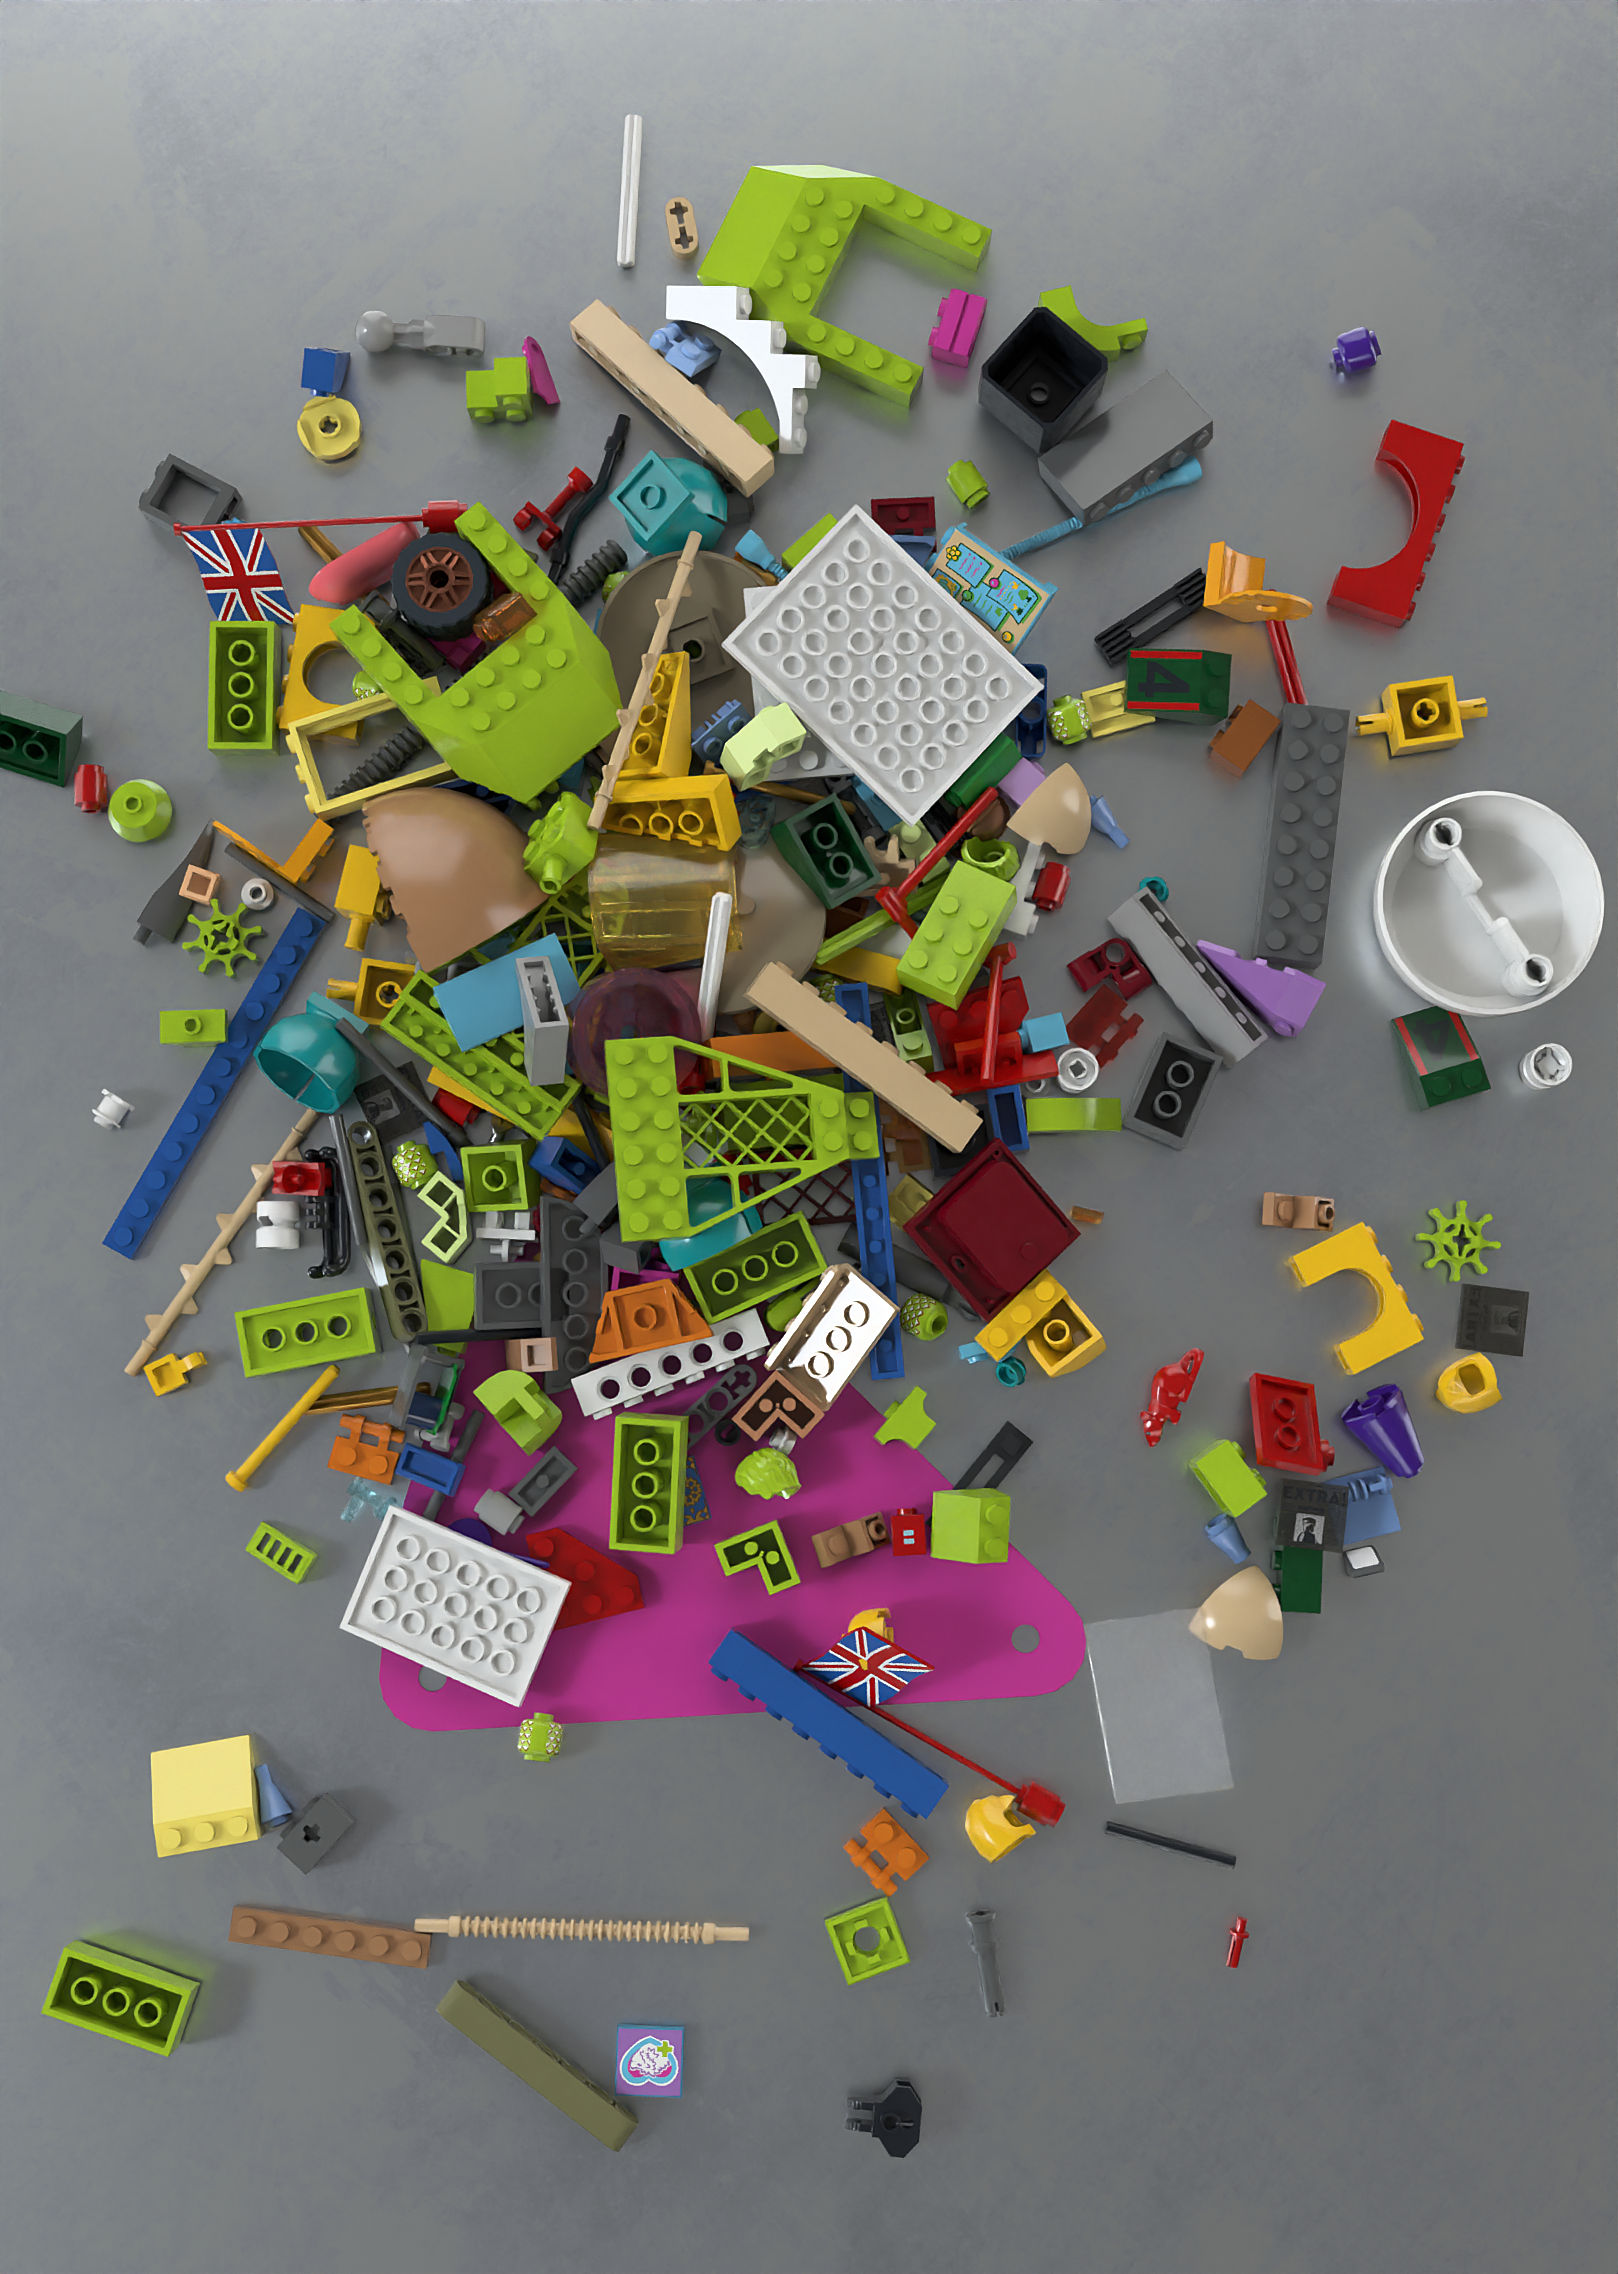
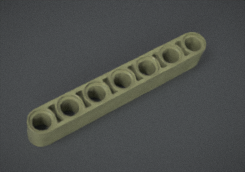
M357 1121L347 1129L346 1134L368 1238L367 1245L391 1333L397 1341L410 1343L415 1340L416 1332L426 1331L428 1319L377 1132L369 1122ZM352 1133L360 1134L365 1140V1145L357 1144L352 1138ZM361 1164L369 1165L373 1170V1176L364 1174L361 1170ZM369 1195L377 1196L381 1200L382 1206H374L369 1200ZM377 1227H386L390 1232V1238L382 1237ZM386 1257H393L398 1263V1269L390 1268L386 1263ZM395 1288H401L405 1291L407 1295L406 1301L399 1300L396 1297ZM404 1319H409L414 1323L415 1332H409L405 1329L403 1325Z
M457 1979L436 2006V2010L444 2019L613 2151L619 2152L640 2124L639 2120L628 2109L464 1981Z

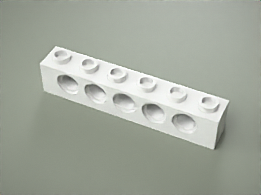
M756 1308L709 1325L714 1331L713 1337L640 1352L571 1379L584 1416L593 1415L594 1420L612 1414L611 1407L623 1403L625 1408L643 1402L641 1395L654 1391L655 1395L659 1396L674 1390L672 1383L685 1379L686 1384L705 1378L703 1374L705 1370L715 1367L716 1371L720 1372L735 1366L734 1359L746 1355L747 1360H751L766 1354L764 1347L770 1346ZM731 1332L739 1333L743 1339L741 1348L736 1351H730L724 1345L726 1335ZM707 1344L710 1346L712 1357L708 1362L699 1363L695 1360L694 1350L698 1345ZM669 1356H676L681 1361V1369L675 1375L667 1374L663 1368V1363ZM638 1368H646L650 1372V1382L644 1387H639L633 1382V1373ZM608 1380H615L620 1386L619 1394L613 1399L606 1398L602 1392L603 1384Z

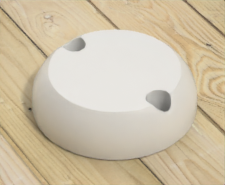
M1477 791L1460 794L1442 800L1411 820L1388 848L1378 871L1373 894V919L1376 934L1384 955L1401 980L1428 1002L1447 1011L1474 1017H1501L1518 1014L1538 1007L1567 988L1590 960L1599 940L1604 916V892L1600 873L1594 857L1576 830L1548 807L1523 796L1498 791ZM1436 830L1442 833V835L1446 838L1448 844L1444 843V841L1442 840V838ZM1527 966H1530L1534 970L1538 977V980L1534 978V976L1532 975Z

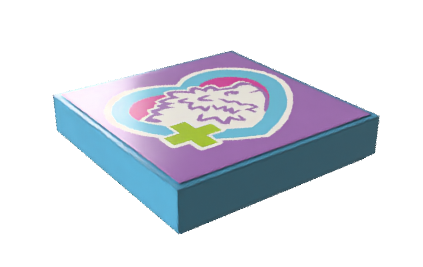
M618 2024L615 2096L682 2098L685 2026Z

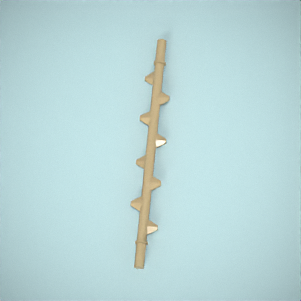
M691 531L689 533L681 559L677 561L678 568L667 599H657L655 602L660 619L648 653L642 655L643 667L628 709H619L616 713L621 729L608 765H604L602 768L604 778L599 791L595 794L597 798L587 823V827L591 830L599 831L608 804L613 799L611 795L623 761L630 756L628 747L642 707L653 705L654 703L649 687L662 650L668 648L667 636L681 596L692 595L688 576L690 570L694 568L693 561L702 539V535L698 532Z
M308 1108L295 1128H291V1134L272 1161L303 1162L297 1146L303 1138L306 1139L305 1135L321 1112ZM272 1161L269 1165L253 1164L251 1166L257 1182L234 1214H217L215 1218L222 1232L198 1265L183 1264L180 1267L186 1283L163 1315H146L144 1319L151 1333L146 1340H142L143 1344L124 1371L129 1375L136 1377L153 1351H157L156 1347L179 1314L195 1315L198 1308L192 1296L214 1264L230 1265L233 1259L227 1246L250 1213H257V1202L265 1201L263 1195L273 1182L275 1174Z

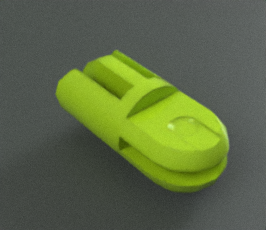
M820 1276L801 1283L793 1291L791 1289L786 1290L772 1301L763 1312L765 1324L770 1329L784 1332L788 1322L795 1316H798L804 1308L802 1303L807 1296L803 1299L800 1298L821 1281Z

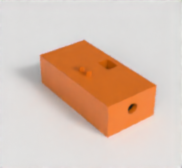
M791 1031L709 1038L704 1043H700L702 1046L791 1075L830 1072L839 1068ZM699 1055L701 1075L705 1077V1083L721 1082L719 1061ZM727 1064L729 1081L766 1078V1081H773L772 1078Z

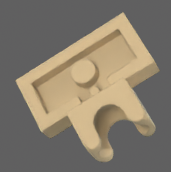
M894 834L890 837L888 849L884 851L876 848L875 840L872 836L865 838L864 846L882 880L853 897L875 896L885 886L898 888L916 868V858L899 859V839L897 835ZM918 885L911 893H918Z

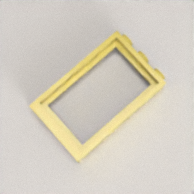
M437 676L422 680L437 698L443 694ZM383 692L287 723L290 735L285 736L291 754L297 753L300 764L295 765V769L300 783H306L310 793L305 795L308 809L311 814L316 813L322 821L363 808L365 801L391 791L412 787H430L458 778L459 776L445 762L327 801L307 737L398 707Z

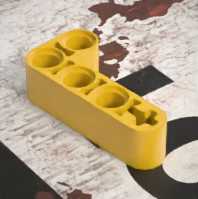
M856 946L821 966L813 962L808 970L821 975L831 973L834 978H841L844 982L851 984L867 982L868 989L897 997L901 996L904 986L899 984L896 971L901 961L900 959Z

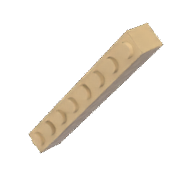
M596 299L570 322L573 340L746 498L752 495L775 474L772 451L766 445H759L752 439L751 433L744 425H737L732 421L722 405L712 403L702 387L698 384H691L681 370L673 365L671 366L664 359L659 349H653L649 346L634 326H627L621 320L613 307L609 305L606 307Z
M779 961L776 964L769 962L763 967L743 996L867 1089L873 1091L875 1095L953 1153H960L983 1122L976 1115L978 1113L977 1108L965 1100L958 1102L950 1096L952 1090L942 1082L936 1080L933 1083L924 1076L926 1071L921 1066L911 1060L907 1064L898 1057L900 1051L886 1041H883L881 1044L871 1037L873 1031L859 1021L854 1024L844 1017L847 1012L841 1006L832 1001L829 1004L818 997L820 994L819 990L806 981L800 984L791 977L794 972Z

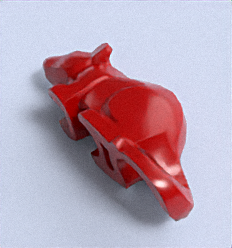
M1191 1349L1179 1362L1162 1367L1154 1375L1151 1383V1401L1148 1405V1410L1140 1413V1417L1143 1420L1144 1435L1150 1447H1154L1161 1440L1163 1425L1167 1420L1170 1419L1173 1424H1178L1182 1411L1178 1410L1177 1407L1180 1401L1186 1403L1204 1358L1205 1352L1201 1349ZM1193 1361L1191 1372L1188 1373L1189 1366Z

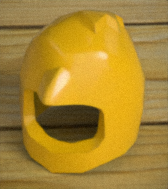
M1481 1352L1467 1356L1446 1368L1437 1382L1438 1389L1435 1392L1442 1404L1460 1414L1476 1413L1503 1400L1497 1388L1495 1370L1490 1361Z
M990 1795L983 1799H976L966 1814L965 1828L969 1839L978 1853L991 1864L1007 1855L1026 1838H1031L1036 1834V1831L1030 1824L1025 1825L1021 1823L1012 1812V1804L1015 1796L1012 1795L999 1797Z

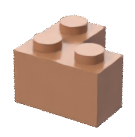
M775 1370L732 1420L750 1437L758 1441L779 1417L804 1439L825 1414Z

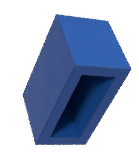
M1019 1084L987 1089L986 1098L990 1107L994 1137L1000 1138L1013 1154L1029 1152L1030 1143Z

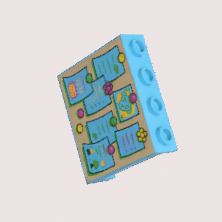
M965 522L955 528L951 526L940 541L944 545L938 555L934 553L924 566V570L1012 656H1015L1059 588L1049 581L1043 585L966 531L965 528L968 524Z

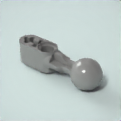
M369 311L358 319L355 326V335L358 343L364 349L375 353L387 350L394 342L407 343L411 348L424 349L426 353L434 356L479 358L484 355L486 323L484 320L476 317L430 315L425 320H411L408 324L393 323L392 319L381 311Z

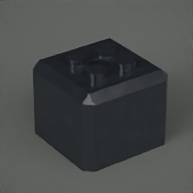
M1035 307L982 365L978 387V403L1037 453H1046L1057 445L1101 396L1108 372L1107 358L1047 307ZM1036 387L1044 388L1048 393V397L1045 400L1037 401L1031 396V390Z

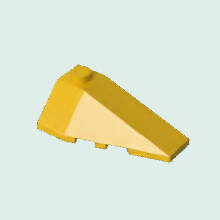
M686 651L662 654L660 656L649 687L654 703L653 705L642 707L628 747L630 756L623 761L617 781L688 777L691 762L690 663L689 653Z
M1068 1294L1025 1335L1031 1354L1050 1378L1081 1369L1107 1349L1103 1336Z

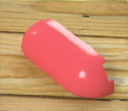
M402 522L396 524L331 561L312 579L309 585L310 594L319 601L322 599L328 602L339 603V605H345L391 580L392 568L400 552L409 546L410 542L421 538L415 523Z

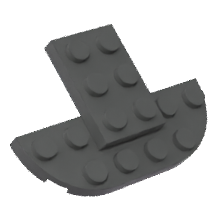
M540 1196L541 1261L473 1263L474 1329L542 1327V1338L556 1337L558 1370L542 1371L543 1392L545 1394H552L573 1387L571 1379L589 1373L595 1364L599 1363H590L589 1356L594 1347L597 1334L595 1331L598 1320L601 1318L605 1292H608V1264L604 1263L603 1250L600 1247L602 1233L599 1227L595 1229L590 1237H587L579 1228L587 1220L588 1216L575 1204L555 1197Z

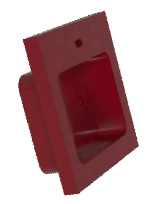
M994 1137L902 1226V1229L984 1323L987 1324L1081 1235L1001 1139ZM956 1259L961 1263L960 1268L955 1263Z

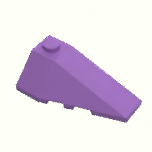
M1199 940L1195 946L1233 994L1264 1023L1272 1026L1275 1032L1283 1036H1293L1296 1038L1304 1028L1326 986V983L1296 969L1285 967L1284 972L1275 970L1267 966V960L1256 958V960L1247 961L1241 959V955L1237 951Z

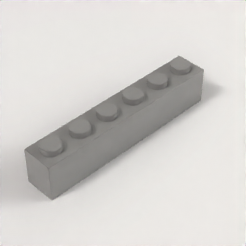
M1148 887L1132 895L1107 917L1113 924L1115 931L1133 949L1135 956L1154 975L1155 981L1166 990L1174 1000L1176 1007L1191 1021L1196 1032L1207 1041L1215 1054L1224 1057L1222 1062H1224L1228 1069L1269 1038Z

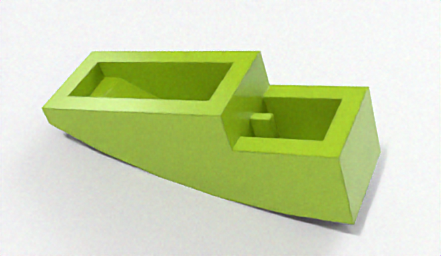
M1120 1098L1025 1099L1024 1101L1028 1134L1122 1131Z

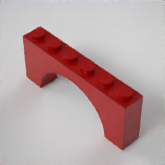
M1391 419L1384 432L1375 460L1383 462L1392 468L1401 477L1409 491L1413 506V523L1409 539L1405 547L1397 555L1380 565L1369 568L1341 566L1336 574L1326 605L1397 629L1405 620L1410 621L1416 607V602L1412 601L1415 590H1421L1426 577V573L1421 572L1424 562H1430L1436 544L1431 542L1434 532L1439 533L1445 521L1446 515L1441 513L1444 503H1450L1456 485L1451 484L1454 474L1459 475L1465 461V456L1461 455L1464 443Z

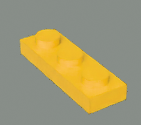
M1044 1269L974 1340L996 1362L1000 1361L1068 1292Z

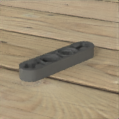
M744 1364L733 1367L681 1415L690 1416L691 1414H697L704 1421L703 1429L699 1433L694 1434L688 1431V1438L691 1441L687 1444V1451L755 1388L758 1379L752 1367ZM738 1370L741 1373L750 1372L751 1376L748 1380L751 1384L747 1388L744 1385H740L735 1390L740 1396L734 1400L730 1391L722 1387V1384L727 1381L729 1386H731L737 1380L734 1374ZM715 1392H722L728 1398L727 1407L722 1411L712 1409L709 1404L710 1396Z

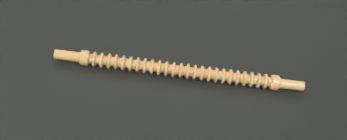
M453 1915L449 1919L416 1918L415 1932L448 1933L450 1937H460L461 1933H465V1937H469L470 1933H473L476 1938L479 1937V1934H484L485 1938L489 1934H493L494 1938H497L499 1934H503V1937L507 1938L511 1934L514 1939L518 1935H522L523 1939H526L527 1935H532V1939H536L537 1935H541V1938L545 1939L549 1935L552 1940L556 1936H560L561 1940H564L565 1936H570V1940H574L575 1936H579L581 1941L586 1936L589 1937L590 1941L594 1937H598L599 1941H602L603 1937H608L609 1941H612L613 1937H617L619 1942L622 1941V1938H627L628 1942L632 1938H637V1942H640L642 1938H646V1941L650 1942L654 1938L657 1943L661 1939H665L666 1943H669L670 1939H675L676 1943H679L680 1939H684L685 1943L692 1939L695 1944L699 1940H703L704 1944H714L715 1940L749 1941V1928L716 1927L715 1923H704L703 1926H699V1923L696 1922L694 1926H690L689 1922H686L685 1926H680V1923L676 1922L675 1926H671L668 1921L663 1926L660 1921L656 1925H652L651 1921H648L647 1925H642V1922L638 1921L637 1925H633L630 1920L625 1925L622 1920L618 1924H614L613 1920H610L609 1924H604L603 1920L596 1924L593 1919L590 1920V1923H585L584 1919L580 1923H575V1919H572L570 1923H566V1920L562 1919L558 1923L555 1918L551 1922H547L546 1918H543L542 1922H537V1918H533L532 1922H528V1919L524 1918L520 1922L517 1917L513 1921H509L508 1917H505L504 1921H499V1917H495L494 1921H490L488 1916L482 1921L479 1916L475 1920H471L470 1916H467L466 1920H462L461 1916Z

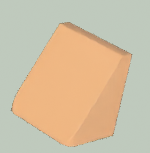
M189 864L179 895L213 908L210 901L213 898H217L223 877L220 874Z

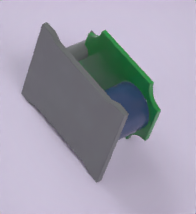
M412 1342L387 1423L401 1430H404L407 1423L427 1429L426 1432L436 1435L441 1424L445 1425L448 1419L457 1384L465 1367V1360L431 1351L426 1346L416 1345V1343ZM425 1361L445 1367L442 1370L434 1396L415 1391Z

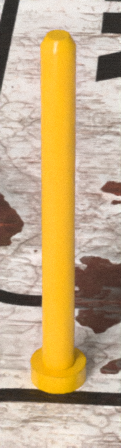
M330 1365L236 1472L231 1470L225 1476V1480L230 1486L239 1492H243L248 1486L246 1480L338 1377L340 1368L337 1365Z

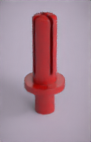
M1237 1917L1235 1928H1230L1229 1933L1233 1936L1226 1965L1231 1968L1238 1967L1243 1941L1249 1938V1933L1245 1931L1247 1919L1243 1917Z

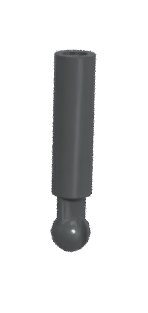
M851 1222L837 1251L861 1263L857 1224ZM892 1243L896 1282L917 1293H922L957 1309L967 1319L973 1321L981 1319L934 1264Z

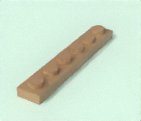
M235 1905L232 1912L228 1941L426 1969L429 1962L433 1933L415 1932V1930Z

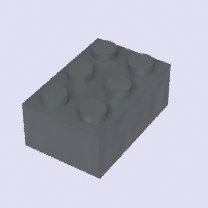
M1163 1031L1158 1037L1121 1125L1181 1151L1189 1141L1224 1057Z

